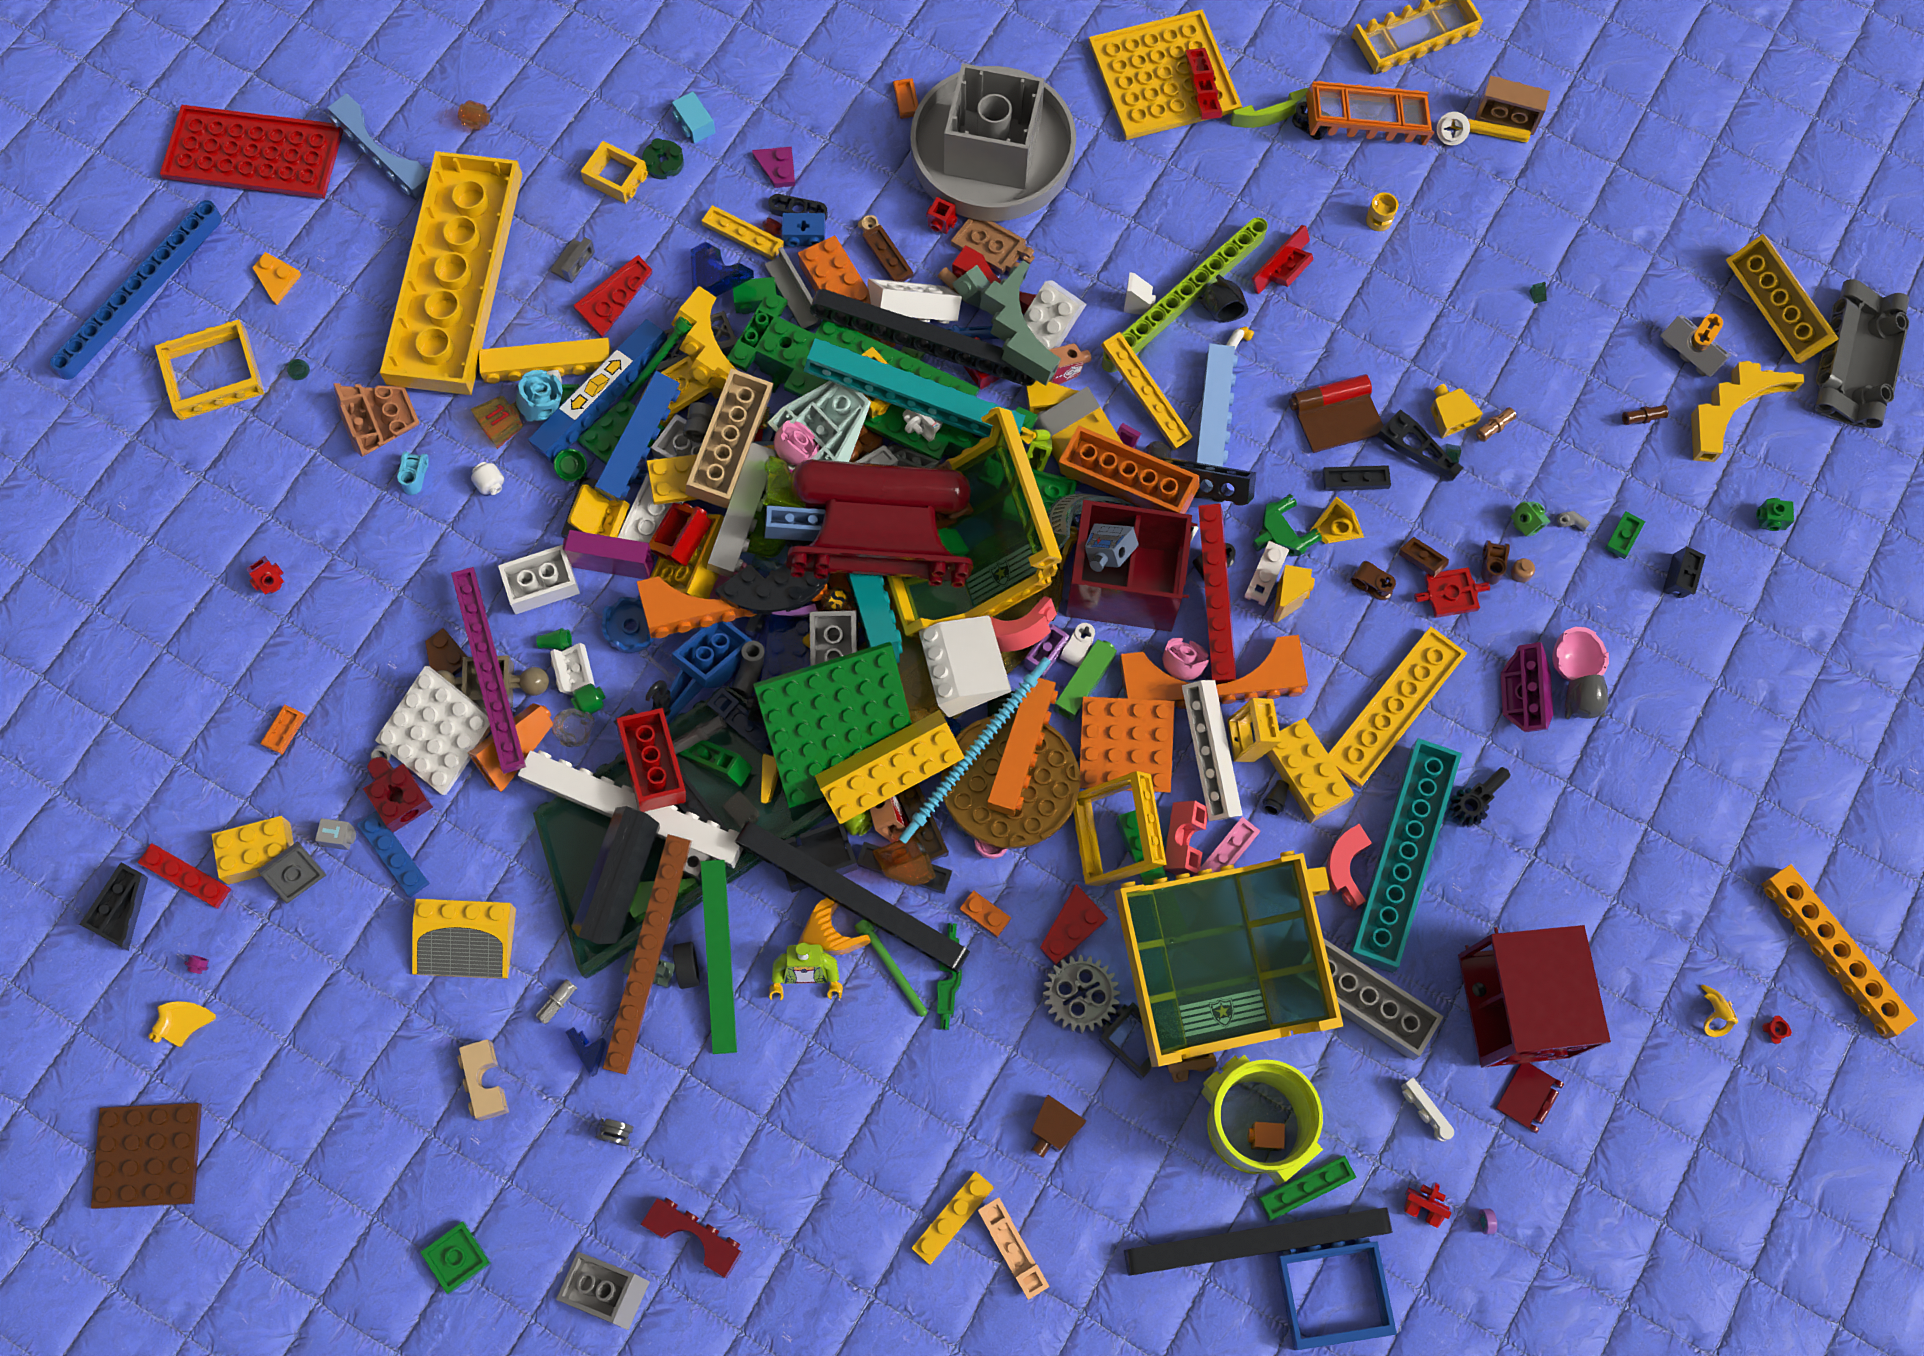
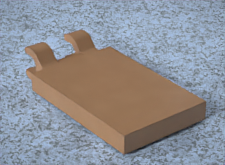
M969 218L951 240V246L960 251L966 245L983 254L988 266L1001 274L1006 270L1010 273L1014 266L1018 267L1020 263L1016 261L1020 257L1028 264H1031L1035 258L1033 256L1034 250L1025 246L1026 240L993 221Z

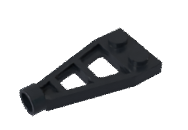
M1401 409L1377 434V437L1394 450L1444 477L1447 476L1452 481L1464 468L1459 463L1454 462L1429 434ZM1408 433H1412L1418 438L1422 446L1419 449L1413 448L1406 444L1403 438ZM1428 448L1439 460L1436 462L1423 455V451Z

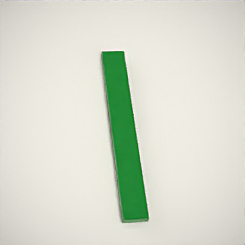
M725 860L701 861L713 1054L737 1053Z

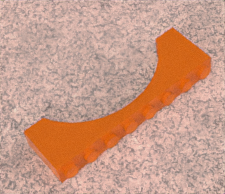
M659 576L637 581L638 592L651 639L664 638L669 634L685 633L694 628H705L715 623L731 622L736 618L756 615L750 610L736 609L721 599H703L684 594L672 588ZM827 584L812 601H819L827 597Z
M1299 635L1277 637L1267 658L1254 671L1235 681L1216 685L1219 702L1231 704L1236 702V700L1245 699L1246 702H1249L1252 698L1267 697V699H1276L1280 695L1297 697L1305 693L1308 681ZM1144 652L1121 654L1119 665L1124 698L1175 701L1174 707L1186 709L1182 685L1189 684L1188 682L1178 680L1160 670L1148 659Z

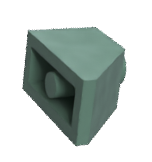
M976 265L954 281L952 285L965 302L982 309L980 308L982 301L980 297L981 292L986 286L989 287L991 283L978 265Z

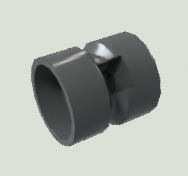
M691 403L683 436L690 441L702 443L715 408L706 403Z

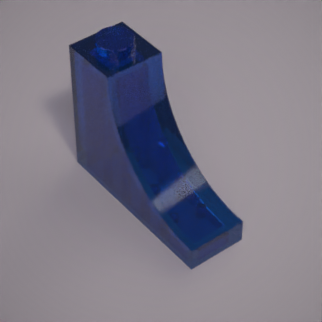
M701 243L690 250L693 292L700 286L717 297L754 278V271L739 262L725 266L720 249L710 243Z

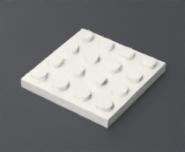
M425 666L375 741L380 745H386L390 749L391 754L440 794L447 795L471 760L467 752L474 749L486 738L491 727L485 710L430 666Z

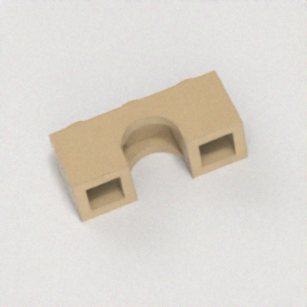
M486 1039L460 1047L461 1055H458L457 1058L460 1069H464L466 1076L463 1079V1085L466 1093H470L471 1102H468L471 1116H475V1119L479 1121H484L509 1113L504 1089L500 1086L486 1089L482 1085V1076L485 1071L498 1066L493 1043Z

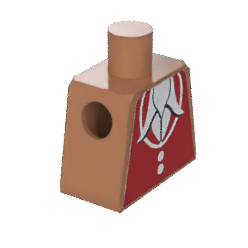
M1074 343L1049 349V351L1061 358L1058 369L1049 382L1060 385L1078 377L1083 365L1092 360L1089 350L1086 349L1080 352L1078 346Z
M893 796L870 808L875 830L891 843L899 840V836L909 825L899 799Z

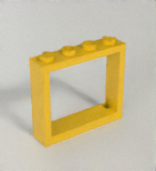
M239 319L232 322L228 321L216 327H208L203 331L186 334L181 338L155 345L172 410L180 421L265 394L247 331ZM240 338L251 378L182 400L170 359Z
M1136 771L1079 792L1073 812L1085 885L1103 886L1167 865L1151 774ZM1132 788L1144 861L1103 874L1091 802Z

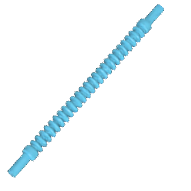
M1044 656L1030 674L1025 675L1023 678L1024 682L1019 683L1020 687L1015 688L1016 692L1011 693L1012 697L1010 699L1007 698L1008 702L1002 704L1003 709H998L999 714H994L995 719H990L991 724H986L987 728L986 730L982 729V735H977L978 740H973L974 745H969L970 750H965V758L957 762V766H952L953 771H948L949 776H944L945 781H940L941 786L936 787L937 791L931 793V798L927 797L928 802H923L924 807H919V813L915 812L912 816L913 820L899 836L903 843H907L919 826H924L927 822L926 818L931 817L930 812H935V806L939 807L938 802H943V796H948L947 791H952L951 786H956L955 781H960L959 776H964L963 771L968 770V765H973L972 760H977L976 755H981L980 750H985L984 745L989 744L988 740L994 738L992 735L998 733L997 729H1001V724L1006 723L1005 719L1010 718L1009 714L1014 713L1013 709L1019 707L1017 704L1023 702L1021 699L1027 697L1026 693L1031 692L1030 688H1034L1038 684L1037 679L1051 663L1048 658Z

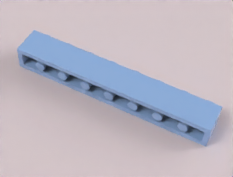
M1209 343L1195 459L1197 463L1223 467V463H1227L1228 451L1225 450V444H1229L1230 431L1226 430L1227 425L1231 424L1232 412L1228 411L1229 406L1233 405L1234 393H1230L1231 387H1234L1236 374H1232L1233 368H1236L1238 355H1234L1235 346ZM1205 479L1206 484L1213 487L1211 481ZM1208 497L1193 498L1190 507L1198 508L1200 505L1218 504L1219 502H1215L1212 498Z

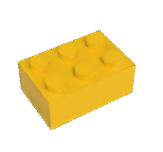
M283 816L211 834L218 877L228 885L260 877L259 868L294 844L291 824Z

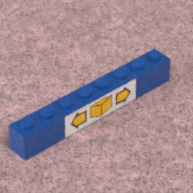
M646 319L528 439L535 451L553 464L557 454L562 450L568 449L572 443L577 441L579 436L637 379L668 339L664 330Z

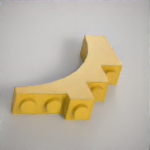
M698 286L678 310L671 325L675 326L674 323L679 316H682L693 325V328L686 334L679 348L695 359L687 374L705 386L710 382L723 391L731 368L737 369L722 353L711 329L710 314L712 305L717 297Z
M1750 361L1738 362L1731 371V383H1719L1711 392V404L1698 405L1691 414L1693 461L1715 462L1723 453V438L1727 424L1738 408L1748 401L1763 395L1777 392H1796L1804 383V374H1795L1794 372L1780 373L1772 370L1761 371L1760 363H1752Z

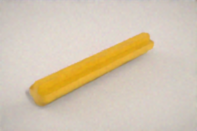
M1468 119L1470 132L1520 142H1528L1531 132L1529 130ZM1452 120L1450 128L1457 130L1462 129L1456 127L1454 120Z

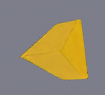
M1338 497L1332 501L1310 529L1311 531L1316 528L1318 532L1315 534L1320 533L1325 544L1364 538L1354 510Z

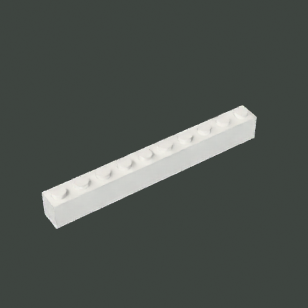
M530 750L525 760L526 768H522L518 774L520 779L526 783L612 818L617 807L628 806L638 810L632 788L625 785L622 788L613 785L614 781L603 776L601 779L593 776L591 771L580 768V770L574 769L571 763L563 759H559L558 762L550 759L551 755L541 750L538 753ZM674 805L645 812L660 823L657 837L666 840L667 835L670 834L692 840L691 848L708 855L712 860H725L726 866L734 869L743 850L742 847L734 842L739 832L732 829L726 832L719 829L720 825L708 820L705 823L698 820L699 816L686 811L685 814L678 812V808Z

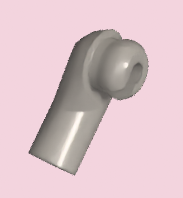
M1575 511L1564 512L1557 517V523L1560 526L1575 525L1583 531L1591 523Z

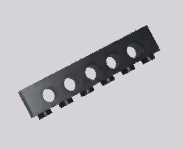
M1151 455L1199 475V489L1194 498L1208 497L1212 498L1215 502L1231 501L1238 506L1246 505L1254 498L1256 472ZM1205 479L1211 481L1213 487L1208 486ZM1227 483L1234 487V491L1227 487Z

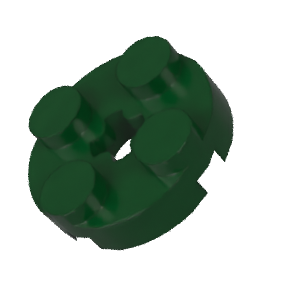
M660 138L652 140L642 155V160L645 161L648 174L656 179H667V176L671 175L674 177L681 172L684 166L682 148L669 140H662ZM666 157L668 160L660 162L659 158Z

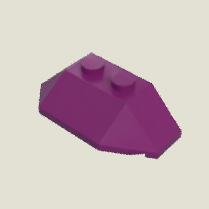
M1541 642L1519 645L1514 655L1501 671L1503 716L1525 733L1548 730L1553 716L1551 671Z

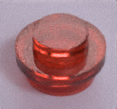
M767 218L762 223L765 232L773 236L781 234L782 224L778 221Z

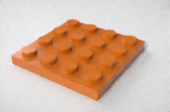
M1083 696L1079 763L1080 788L1089 789L1139 771L1151 774L1154 792L1171 793L1175 701Z

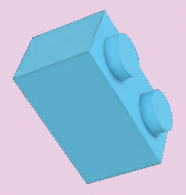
M694 91L672 102L674 111L671 113L677 123H681L683 133L687 138L690 137L694 144L716 133L713 119Z

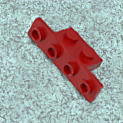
M1301 225L1251 278L1255 293L1260 294L1271 281L1288 287L1314 260L1312 253L1302 250L1310 241L1305 225Z

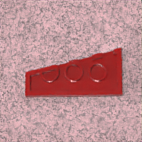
M637 255L574 304V309L603 338L650 277L652 269Z

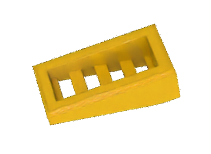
M764 753L762 756L761 802L763 803L771 802L779 778L774 755Z

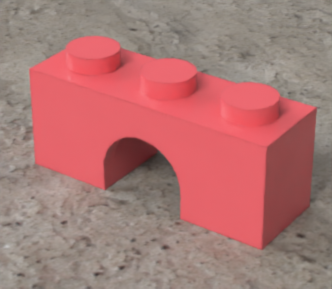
M1197 801L1173 802L1165 852L1167 865H1164L1163 869L1174 875L1186 873L1198 875L1203 852L1189 846V842L1195 832L1206 830L1207 808Z

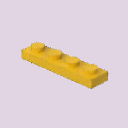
M713 205L701 220L703 226L770 260L775 259L779 254L778 249L784 246L783 240Z
M975 1171L911 1249L931 1265L991 1193L994 1186Z

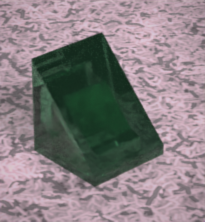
M1541 282L1532 285L1529 292L1534 304L1547 301L1546 283Z
M1446 444V454L1454 462L1459 463L1461 447L1459 445Z

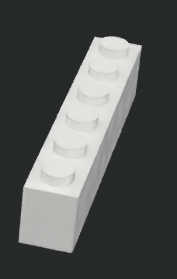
M1200 680L1182 685L1209 821L1242 816L1215 680Z

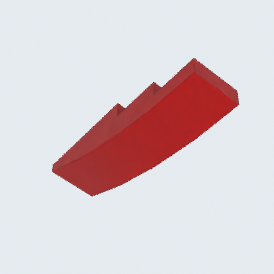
M1206 48L1185 50L1192 89L1201 120L1222 118V109L1218 101V89L1214 81V70Z

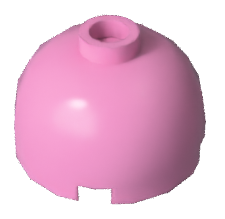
M788 420L776 432L774 448L778 457L783 462L796 466L804 460L812 459L819 451V444L815 445L813 441L815 435L805 425L797 421L792 424Z
M1172 638L1167 642L1163 653L1164 668L1172 677L1178 680H1194L1203 673L1208 664L1207 651L1191 640L1188 644L1182 642L1184 638Z

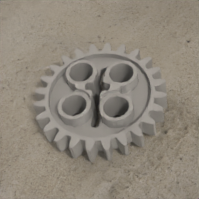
M1079 955L1076 962L1070 956L1069 964L1063 959L1060 961L1061 969L1055 965L1053 966L1055 975L1048 973L1047 978L1051 982H1044V987L1049 989V991L1043 992V997H1047L1049 1000L1044 1002V1006L1052 1007L1048 1011V1015L1056 1014L1054 1022L1062 1020L1063 1029L1069 1024L1071 1025V1032H1074L1076 1027H1079L1081 1034H1083L1085 1027H1088L1090 1032H1093L1094 1024L1100 1029L1103 1027L1102 1019L1105 1022H1110L1111 1019L1108 1013L1115 1015L1116 1010L1111 1006H1118L1120 1003L1114 999V997L1120 996V991L1114 990L1119 985V982L1111 981L1115 973H1106L1108 965L1103 968L1099 967L1100 959L1094 964L1092 963V956H1089L1087 961H1083L1082 955ZM1081 973H1088L1092 981L1083 983L1079 979V975ZM1097 982L1100 984V986L1089 990L1085 995V999L1079 996L1070 1004L1063 1005L1064 1001L1070 1000L1077 995L1078 989L1084 992ZM1063 984L1068 985L1071 988V993L1068 995L1061 994L1059 986ZM1100 993L1104 997V1002L1100 1004L1095 1003L1091 995ZM1080 1005L1084 1013L1076 1016L1072 1013L1071 1007Z

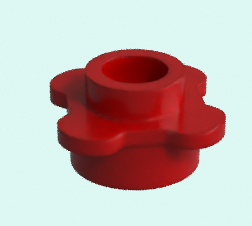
M1774 1016L1771 1022L1764 1023L1762 1026L1763 1031L1769 1034L1771 1042L1774 1044L1781 1043V1039L1792 1034L1788 1023L1781 1016Z

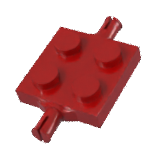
M1469 567L1442 571L1435 577L1426 574L1424 580L1427 591L1415 593L1414 599L1416 603L1429 601L1435 618L1475 612L1480 609L1477 598L1478 592L1490 591L1489 582L1476 584L1471 577Z

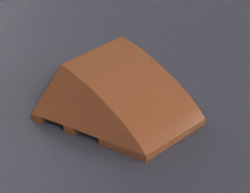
M341 383L333 384L341 419L354 451L361 457L419 425V420L405 387L377 385L376 388L362 387L359 384H355V387L341 386Z

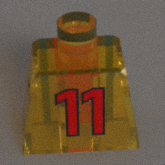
M499 396L470 409L477 423L497 449L523 427L518 416L521 412L517 408L516 401L509 404L504 396Z

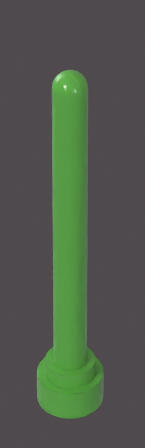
M864 919L854 926L858 934L869 935L871 945L918 1015L921 1017L926 1016L927 1009L874 931L876 929L874 925Z

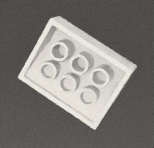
M989 615L939 622L919 631L938 706L948 717L1011 692Z

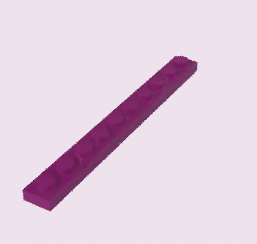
M470 567L452 572L451 575L501 770L505 774L526 768L475 569Z

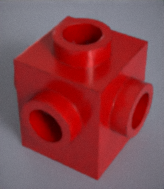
M936 197L926 213L928 227L935 232L947 234L949 229L954 228L957 222L956 205Z
M266 556L246 568L252 577L249 580L256 591L261 589L265 595L269 592H276L281 588V584L284 583L281 577L284 574L277 563L272 565Z

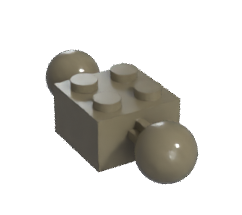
M498 656L511 707H513L514 689H522L531 696H537L546 691L549 685V677L543 669L530 667L524 670L521 675H514V663L510 656ZM463 657L462 677H455L446 670L437 671L438 674L462 691L463 694L478 706L486 708L473 657Z

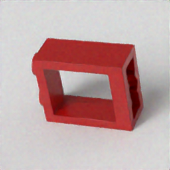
M673 502L649 542L651 551L661 559L686 567L713 521L706 516L707 512L698 506L693 508L684 502L682 505ZM690 517L687 523L685 524L684 528L682 529L681 533L679 534L678 538L676 539L674 545L671 547L672 543L674 542L675 538L677 537L687 518Z

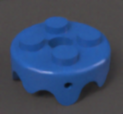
M640 596L636 598L620 597L612 606L607 605L604 607L601 629L611 647L624 653H635L646 649L653 643L655 638L651 639ZM628 622H635L637 624L636 628L632 631H627L625 625Z

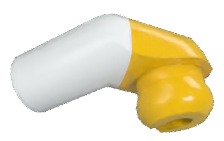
M1246 326L1236 329L1226 345L1235 346L1236 349L1243 338L1246 341H1250L1254 331L1249 330V327Z

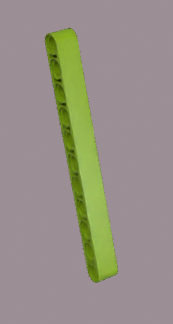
M1257 217L1249 221L1122 333V336L1135 354L1196 302L1199 296L1205 294L1207 288L1217 281L1216 276L1218 274L1224 277L1264 241L1268 228L1266 220ZM1104 351L1102 368L1110 373L1116 372L1118 369L1108 359L1109 356Z

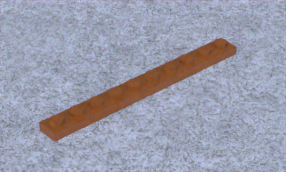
M670 834L667 835L603 1069L627 1075L629 1072L692 840Z

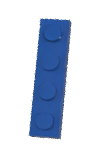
M377 811L357 824L410 898L430 884L394 833L385 825Z

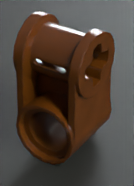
M1486 540L1482 553L1483 563L1481 578L1484 582L1494 585L1501 580L1507 569L1509 544H1494L1490 540Z
M1363 561L1351 578V583L1355 587L1369 593L1378 600L1389 599L1396 586V580L1392 575L1382 571L1368 561Z

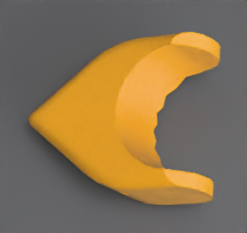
M825 898L813 909L798 944H819L824 952L830 955H844L868 945L871 940L869 935L849 938L835 931L832 926V917L840 905Z

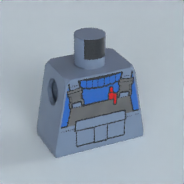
M1094 524L1085 545V550L1090 567L1094 571L1100 572L1104 566H1121L1139 544L1134 527Z

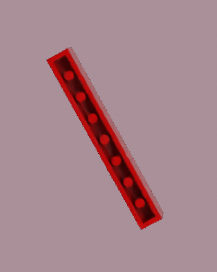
M1221 503L1198 506L1212 680H1215L1216 685L1237 680L1224 519Z

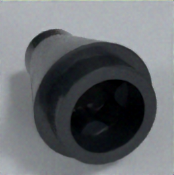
M1283 780L1276 781V784L1262 801L1264 811L1271 815H1279L1280 812L1284 811L1287 791L1289 789L1287 782Z

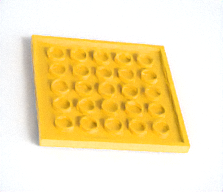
M1203 9L1089 37L1088 43L1126 140L1204 121L1201 120L1193 93L1185 50L1206 48L1214 70V81L1218 89V101L1222 109V116L1232 114L1233 110L1242 108Z

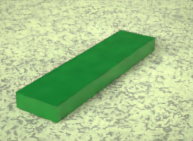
M1344 1155L1258 1198L1268 1220L1271 1221L1357 1177Z

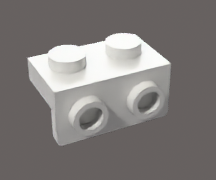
M578 643L562 652L555 649L550 651L551 664L557 679L556 685L560 692L572 695L573 691L581 686L590 683L595 686L584 644Z

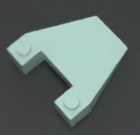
M829 381L782 407L767 423L777 432L788 420L792 424L795 421L800 422L815 435L814 440L822 447L812 459L849 462L871 402L861 392Z

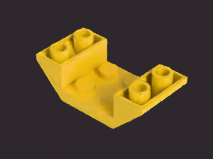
M690 356L685 357L661 372L679 382L678 390L681 391L676 402H670L668 409L671 411L666 421H660V424L665 428L673 419L675 413L709 392L712 393L715 399L721 396L722 390L709 382L705 386L687 374L695 361Z

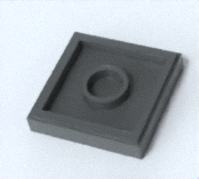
M298 841L258 869L259 874L286 904L326 876L324 870Z

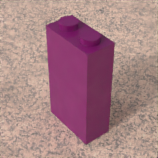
M569 530L568 537H565L563 540V550L573 568L639 579H649L655 560L649 543Z

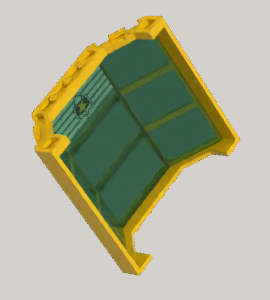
M1001 407L990 409L988 414L981 417L982 422L993 425L990 436L981 439L972 448L963 450L959 456L947 460L950 462L953 470L964 474L971 488L969 502L974 513L968 516L964 514L957 518L958 521L946 528L958 531L969 549V552L963 557L970 558L973 561V569L970 577L965 580V586L955 588L951 586V581L942 580V585L930 586L928 579L888 576L906 636L920 638V630L939 622L988 615L993 617L1050 586L1052 583L1051 577L1055 576L1058 570L1056 564L1061 563L1062 557L1014 416L1010 410Z
M1294 850L1280 853V858L1240 868H1234V864L1220 867L1221 871L1212 873V869L1198 871L1199 876L1190 877L1189 873L1175 876L1176 880L1169 882L1167 877L1153 880L1154 885L1144 886L1142 884L1136 886L1135 881L1120 884L1121 889L1114 891L1152 1067L1182 1062V1058L1186 1059L1291 1036V1031L1295 1035L1343 1027L1303 853L1295 854Z

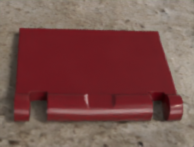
M1531 1063L1520 1064L1495 1109L1537 1134L1539 1128L1531 1124L1532 1120L1543 1124L1559 1095L1558 1091L1551 1088L1552 1084L1562 1089L1564 1083Z

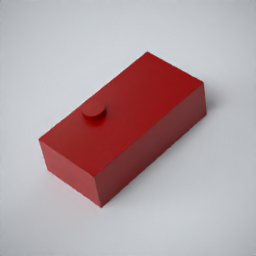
M663 708L616 718L617 731L638 810L646 812L686 802V790Z

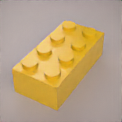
M1305 717L1279 731L1281 742L1268 751L1266 755L1282 780L1289 784V791L1310 824L1345 805L1354 796L1353 791Z

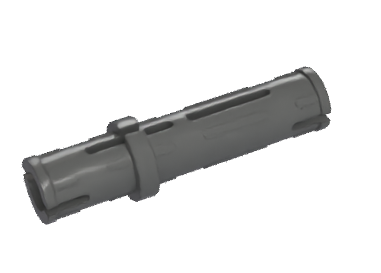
M718 715L708 722L699 723L693 730L674 739L672 743L675 754L686 750L702 740L706 741L710 739L711 735L727 728L723 717Z

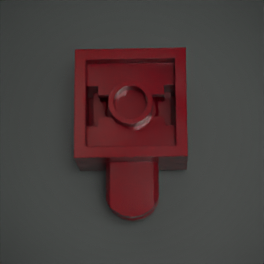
M376 757L369 762L367 769L374 782L364 787L363 790L385 825L393 833L433 808L415 777L404 763L393 769L388 760L383 757Z

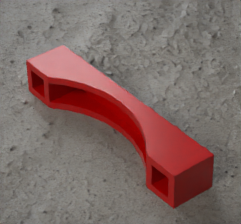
M966 245L952 263V273L957 278H960L974 266L978 265L991 284L994 281L1001 282L988 266L984 255ZM1019 291V302L1023 314L1026 313L1037 294Z

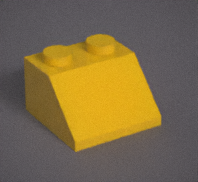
M1285 565L1278 581L1273 622L1278 623L1300 608L1305 599H1309L1310 591H1313L1315 578L1311 577L1312 569Z

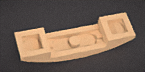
M998 1197L978 1209L991 1237L1027 1299H1031L1050 1287L1019 1235L1000 1198Z

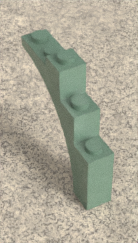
M1022 261L1018 267L1014 266L1011 269L1007 279L1003 278L1000 283L994 281L989 287L986 286L980 295L982 298L980 308L993 315L991 334L1005 341L1002 347L1004 350L1002 360L1046 386L1055 375L1061 358L1049 351L1035 337L1023 317L1019 302V288L1026 278L1030 264Z

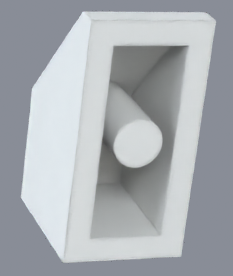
M1131 272L1129 273L1124 313L1144 315L1155 305L1156 295H1152L1153 286Z

